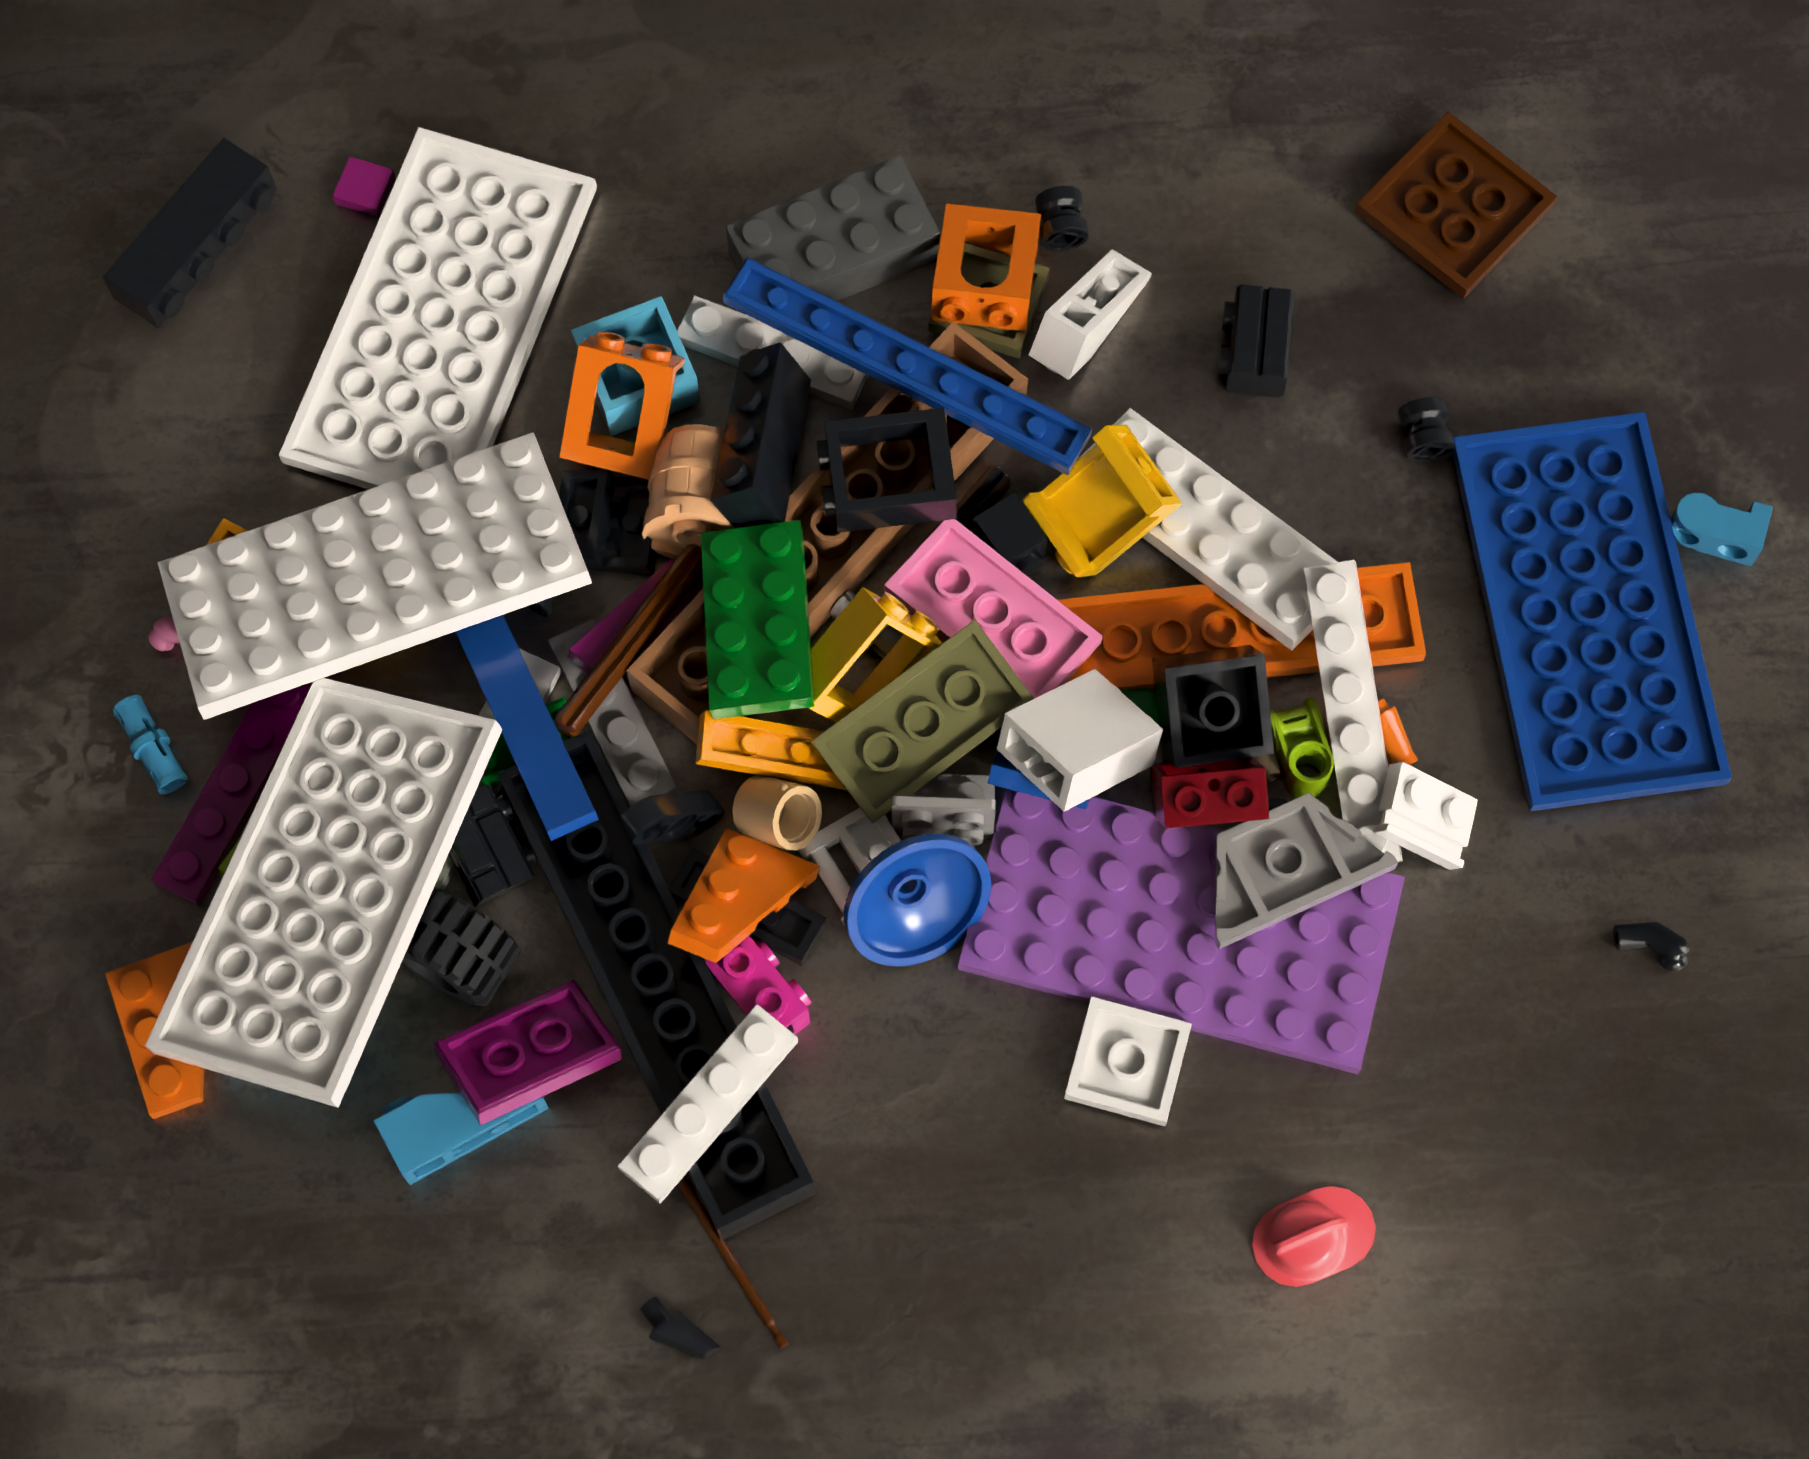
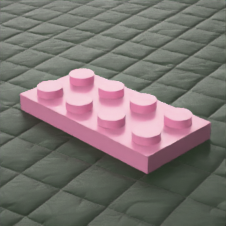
M956 519L944 520L884 585V591L898 599L912 615L918 610L929 617L940 629L937 635L945 641L973 620H976L1034 699L1065 684L1102 642V635Z

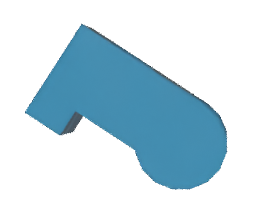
M1695 492L1686 495L1680 500L1670 519L1675 540L1678 544L1695 549V551L1751 567L1763 549L1773 506L1754 501L1749 510L1745 512L1719 505L1711 496Z

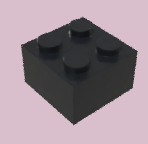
M1251 645L1152 659L1159 726L1163 729L1161 735L1162 757L1174 768L1274 754L1265 655Z

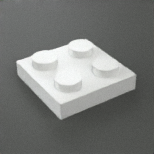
M1091 996L1064 1099L1166 1126L1192 1023Z

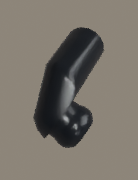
M1645 922L1614 926L1613 938L1617 950L1650 948L1660 954L1659 964L1667 971H1679L1688 964L1686 954L1690 952L1686 939L1658 922Z

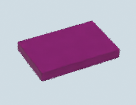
M574 979L434 1043L437 1057L480 1126L622 1060L620 1046Z

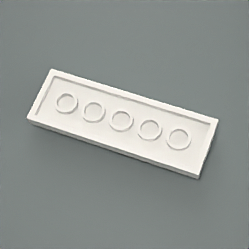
M1130 408L1113 425H1127L1183 503L1142 538L1292 651L1313 630L1304 568L1337 563V561ZM1094 442L1078 459L1094 447L1096 443Z

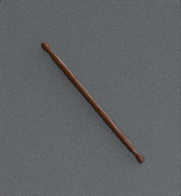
M683 1177L678 1182V1187L761 1320L774 1335L776 1344L780 1349L784 1348L789 1344L788 1341L777 1329L773 1317L726 1242L720 1240L708 1213L686 1178Z

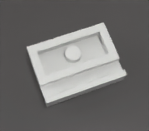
M1404 762L1389 764L1379 806V812L1383 814L1380 825H1375L1373 833L1449 870L1463 868L1464 860L1460 859L1462 847H1468L1478 800Z

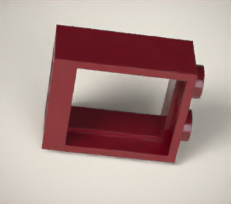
M1253 757L1174 768L1169 762L1155 763L1149 767L1153 812H1155V817L1165 829L1269 819L1266 769ZM1200 768H1205L1208 771L1196 773Z

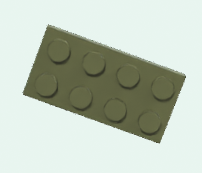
M973 620L811 741V743L873 824L892 810L893 796L912 795L1000 729L1006 712L1034 698L978 622Z

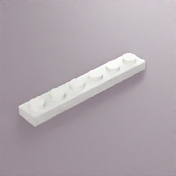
M1349 560L1304 568L1342 817L1361 831L1360 836L1384 854L1386 851L1390 852L1398 862L1403 861L1401 846L1373 833L1375 825H1380L1383 814L1379 812V806L1388 772V762L1356 561Z

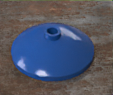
M926 834L898 842L873 858L853 882L844 906L843 916L846 932L855 948L863 956L875 963L887 966H910L934 959L960 943L966 937L968 927L978 923L981 919L991 893L990 871L983 857L974 846L952 835Z

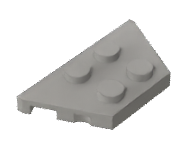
M1307 793L1270 810L1269 819L1245 821L1216 835L1215 943L1218 949L1226 947L1396 869L1398 861L1390 852L1386 851L1384 854L1360 836L1361 831L1345 819L1334 817L1330 813L1329 808L1311 794Z

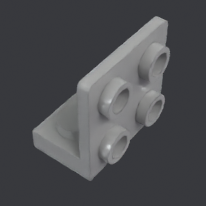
M938 774L912 795L892 797V827L898 836H902V840L926 834L952 835L967 841L971 845L982 844L983 839L992 840L994 836L996 805L995 785L987 784L989 776Z

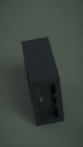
M944 408L825 421L826 440L817 441L820 470L830 469L832 485L822 486L826 516H836L838 533L957 518V496ZM925 437L932 483L931 491L847 500L841 447Z

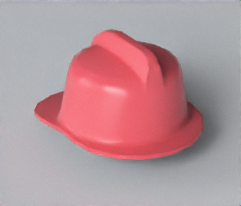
M1328 1186L1314 1189L1290 1199L1265 1213L1254 1230L1252 1247L1256 1263L1266 1276L1281 1285L1300 1287L1313 1284L1348 1269L1365 1258L1374 1243L1376 1227L1372 1211L1361 1197L1348 1189Z

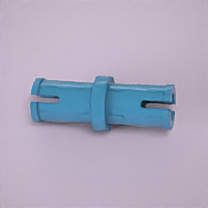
M132 695L119 701L114 706L115 709L112 712L131 742L129 750L136 760L142 761L158 792L164 795L181 788L186 783L185 780H188V776L177 762L169 747L170 738L164 729L158 728L148 712L140 695Z

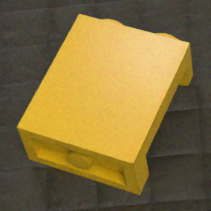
M1106 425L1092 437L1096 445L1075 462L1068 475L1062 473L1042 491L1030 492L1022 499L1029 509L1031 516L1056 548L1055 556L1059 564L1068 573L1074 574L1076 577L1098 575L1183 504L1127 425Z

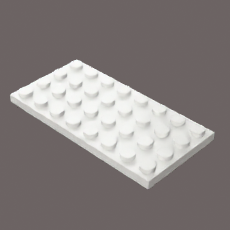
M418 127L281 448L279 457L282 463L365 489H371L492 447L596 192V180L588 176Z
M534 432L157 562L197 707L204 720L592 583Z
M326 678L313 681L145 1046L157 1055L339 1107L501 734L502 728L498 722L493 719Z

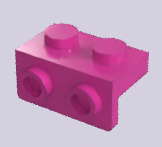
M748 936L717 963L705 960L709 971L745 1016L758 1004L783 1026L788 1027L795 1035L811 1023L807 1008L811 1004L809 997L794 979L786 982L775 968L780 964L778 959L762 940L755 943Z

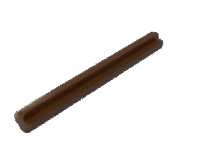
M692 543L685 547L558 711L554 724L566 735L574 737L579 734L626 670L703 572L702 549L697 544Z

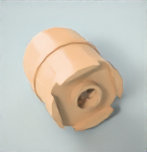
M702 424L683 425L673 428L661 440L648 479L649 507H647L644 515L642 529L643 538L645 539L649 536L652 539L651 548L657 553L676 560L688 544L694 543L701 548V533L734 529L730 522L710 501L724 430Z

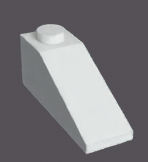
M1112 249L1045 312L1029 356L1045 365L1050 371L1058 373L1069 380L1091 359L1147 284L1152 273Z

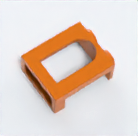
M946 203L932 288L931 321L948 323L954 321L956 324L1027 331L1041 214ZM965 243L1011 256L1009 273L1000 285L981 288L965 281L961 275Z
M597 332L595 336H589L578 345L559 458L649 479L655 455L661 440L665 437L676 372L684 365L685 358L671 355L672 349L664 345L646 343L643 344V347L624 343L625 338L621 335L610 332ZM615 363L633 367L641 375L644 383V397L636 442L590 432L599 378L607 366Z

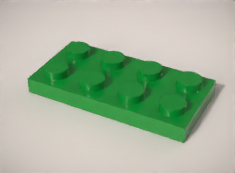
M800 520L701 533L709 710L712 718L721 719L815 707L804 539Z

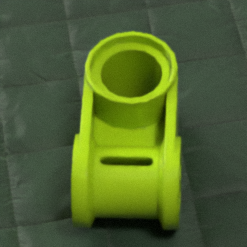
M1313 698L1304 699L1301 706L1277 712L1270 708L1274 753L1277 756L1286 789L1295 798L1307 793L1315 798L1321 797L1327 789L1334 766V759L1324 733L1323 721L1316 701ZM1302 764H1310L1315 766L1321 775L1309 778L1299 773L1296 767Z

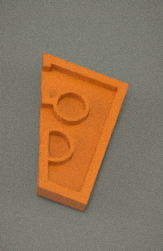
M726 828L672 927L668 944L717 963L753 933L757 923L772 911L777 913L789 902L790 896L799 888H807L817 879L820 866Z
M193 942L105 973L147 1111L153 1119L200 1103L204 1098V1068L154 1054L145 1046Z

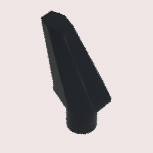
M657 1296L648 1300L640 1308L642 1314L654 1328L649 1335L650 1340L700 1358L708 1357L721 1348L720 1345L689 1321L680 1311L671 1316Z

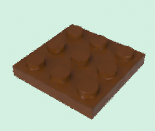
M1448 111L1357 202L1354 213L1464 299L1552 209L1558 196Z

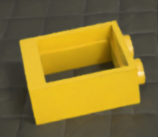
M862 587L811 648L815 707L808 708L837 723L940 646L942 642L936 636L940 630L939 627L918 610L913 615H910L909 610L891 594L885 592L882 597H879ZM886 624L904 634L854 694L836 685Z

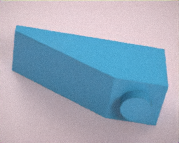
M460 1093L419 1095L414 1099H411L410 1096H405L391 1102L382 1110L384 1115L375 1119L374 1123L399 1171L411 1185L549 1108L544 1098L541 1097L480 1126Z

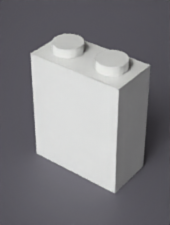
M1094 669L1006 712L997 750L1065 812L1153 766L1163 729L1128 699L1115 685Z

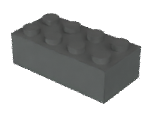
M901 155L726 225L729 254L738 271L748 257L835 301L842 300L937 261L940 245V231Z

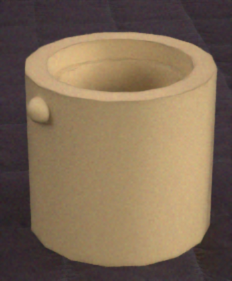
M755 775L748 778L740 786L734 798L732 808L733 822L738 832L745 836L779 848L797 851L806 847L814 839L820 828L822 819L821 801L817 793L808 786L779 778Z

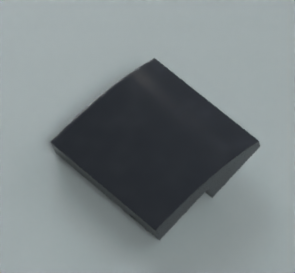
M607 469L563 470L559 498L587 570L654 574L657 552L651 548L652 539L649 536L644 539L642 536L644 515L647 507H649L648 479L615 477Z

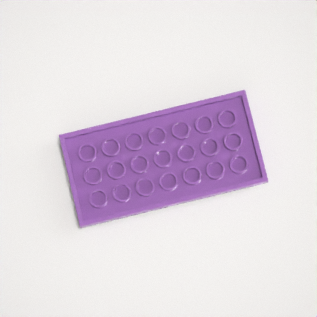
M1006 789L986 861L991 876L989 902L979 922L968 927L958 963V970L1087 1004L1090 1003L1091 996L1192 1023L1190 1031L1358 1074L1363 1062L1405 877L1387 872L1237 942L1218 949L1215 943V839L1217 834L1225 830L1205 825L1165 829L1155 817V812L1096 797L1090 798L1086 810L1072 807L1064 812L1051 800Z

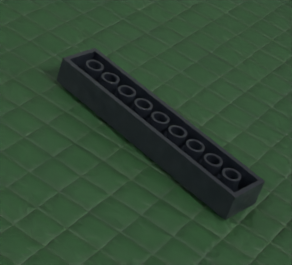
M589 730L563 743L599 820L551 841L517 766L514 765L497 773L651 1097L660 1115H662L734 1032L737 1026L704 959L668 944L671 929L680 911L647 844L634 845L619 825L620 817L629 808ZM765 1082L688 1171L721 1241L816 1194L814 1181Z

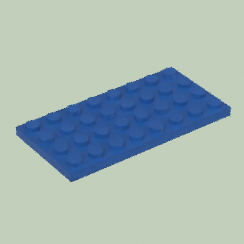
M1645 412L1453 437L1455 442V450L1452 452L1529 812L1727 785L1732 779Z

